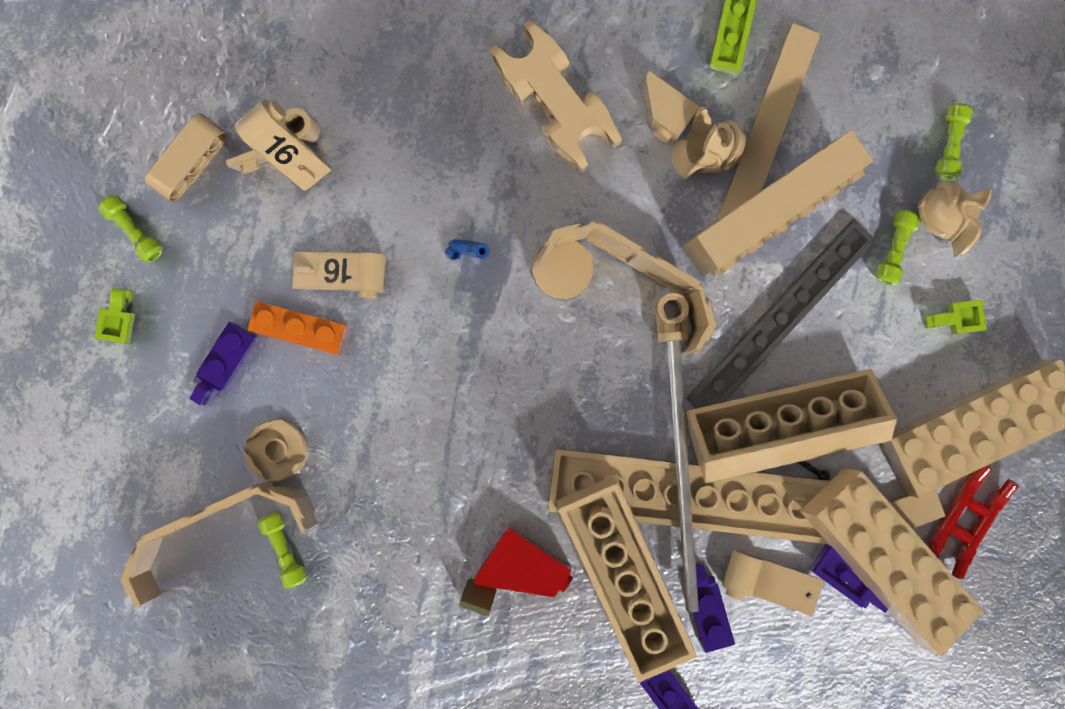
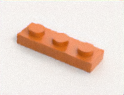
M255 301L247 331L339 355L347 326Z

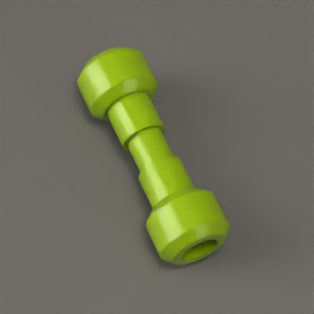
M955 103L947 108L945 121L949 124L947 132L948 141L947 146L944 148L943 158L937 161L935 175L939 179L956 180L961 176L963 164L959 160L960 142L964 135L965 126L971 123L973 109L967 104Z
M118 195L105 197L98 206V211L108 221H114L120 229L125 231L129 240L136 246L135 254L142 262L150 263L156 260L162 254L163 246L155 237H148L141 228H138L133 223V219L126 212L127 205Z
M906 209L896 212L893 225L896 228L892 239L893 244L891 250L888 251L885 262L879 264L875 275L879 282L888 285L900 283L904 272L900 266L904 257L905 246L909 242L911 233L918 230L921 221L920 215L917 212Z
M274 512L258 519L257 526L261 535L268 537L272 548L274 547L278 556L277 560L282 570L279 578L283 587L290 589L305 582L307 574L304 567L296 563L293 554L290 553L286 544L287 540L282 530L285 522L281 513Z

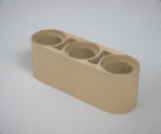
M196 114L188 121L148 171L145 177L146 184L169 202L177 201L223 146L227 139V133L203 114Z

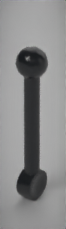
M805 460L797 462L817 475L818 479H830L828 471H821Z

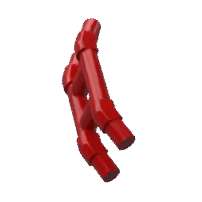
M988 465L970 473L964 480L959 493L938 528H935L928 543V548L939 559L950 534L964 542L957 553L956 563L952 571V575L958 579L965 578L968 567L977 553V548L998 513L1002 511L1010 500L1009 498L1019 488L1016 482L1008 479L999 490H996L986 505L972 497L992 471V468ZM965 507L981 516L972 532L956 523Z

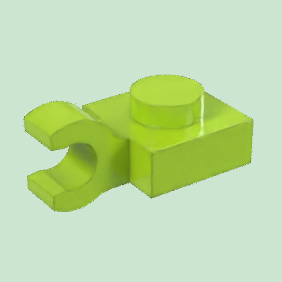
M112 288L109 309L99 308L94 339L130 344L135 314L128 313L126 310L132 300V291Z
M983 299L947 304L948 313L925 316L926 329L950 326L951 335L987 330Z

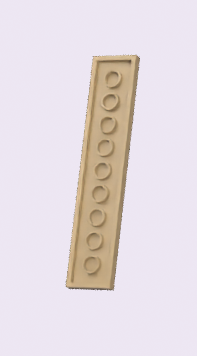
M555 448L548 512L559 513L557 500L616 475L637 522L680 527L676 462ZM688 464L693 529L828 544L800 511L830 480L752 472L705 483L700 466Z

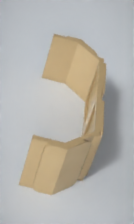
M591 221L588 225L582 227V223L555 229L538 254L540 258L534 269L539 270L554 246L585 239L673 292L682 295L687 300L692 332L689 335V341H686L681 350L683 356L700 351L703 344L710 339L717 324L708 297L704 295L706 288L702 286L699 280L662 258L647 254L640 245L598 221Z
M263 482L203 508L204 510L187 515L141 536V540L135 542L137 548L130 554L120 579L126 594L132 598L135 608L161 595L151 572V567L164 536L257 494L289 506L300 532H304L318 524L313 514L315 511L309 496L286 486H275L273 482Z

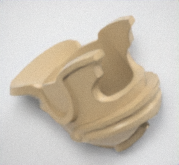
M702 106L692 119V130L688 137L677 141L673 148L672 161L677 173L682 179H687L694 172L717 174L729 171L735 164H739L742 159L746 143V134L742 128L732 120L712 124V118L708 115V110Z
M958 181L940 182L935 190L930 189L920 200L917 207L920 219L930 232L944 239L946 243L952 244L954 257L963 256L975 245L981 235L982 224L978 221L981 210H984L989 204L992 190L987 189L986 191H978L975 194H968L963 188H960Z

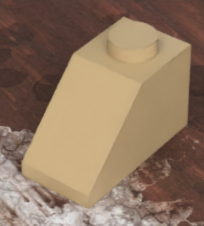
M649 71L642 85L649 127L654 130L653 134L661 141L666 143L670 141L675 144L692 121L700 106Z

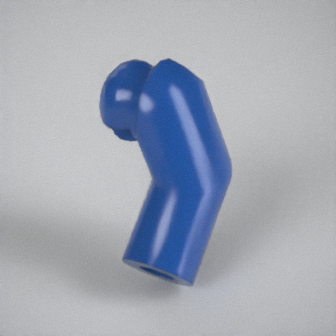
M461 239L451 240L445 250V255L453 261H458L462 254L479 259H484L489 254V248L486 244Z

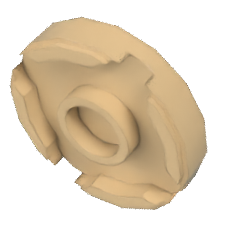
M573 241L554 246L546 261L539 270H536L534 267L540 258L538 254L542 247L539 248L533 259L532 274L535 284L544 294L552 298L567 300L577 297L587 288L593 276L594 265L590 253L581 243Z
M267 420L257 425L249 433L246 440L245 460L249 469L259 478L265 480L283 481L296 475L304 467L308 456V442L303 431L294 423L286 420Z

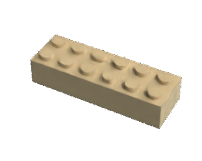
M850 130L681 245V247L701 276L712 273L713 276L721 272L723 273L739 262L736 256L740 259L747 254L753 253L762 247L766 240L790 227L789 224L816 209L815 206L831 199L841 192L840 189L863 177L866 174L863 168L874 161L854 131Z
M1062 359L1042 360L895 430L891 441L880 444L904 494L920 498L1064 429L1065 365Z
M872 369L687 411L688 434L705 483L891 441L897 421Z
M843 468L800 511L828 544L852 568L851 570L866 587L884 604L889 613L919 647L942 657L984 612L862 471Z
M616 475L557 500L558 511L638 683L697 658L692 641Z

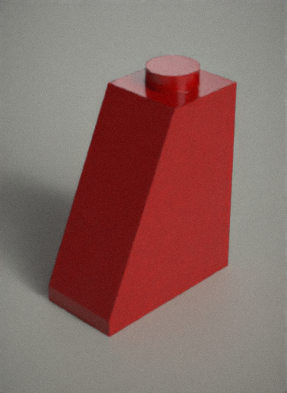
M508 525L475 575L473 582L479 586L555 598L558 591L562 593L566 591L573 576L570 575L572 569L569 564Z

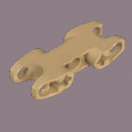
M529 20L523 25V31L532 46V51L528 56L512 58L497 45L490 49V56L496 64L504 84L519 102H522L530 95L538 102L551 119L548 124L541 128L546 139L560 156L582 173L589 165L578 144L584 136L589 134L599 135L613 148L621 143L622 138L610 116L609 110L594 92L590 91L581 99L578 97L560 73L570 65L565 53L551 36L546 34L533 21Z

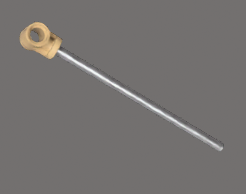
M669 293L659 300L655 307L654 315L657 322L658 343H667L686 612H697L699 608L680 342L689 341L687 316L689 305L682 295ZM668 303L676 305L679 310L678 317H668L664 313V305Z

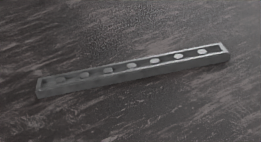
M851 220L685 399L696 409L726 402L876 239L856 220Z

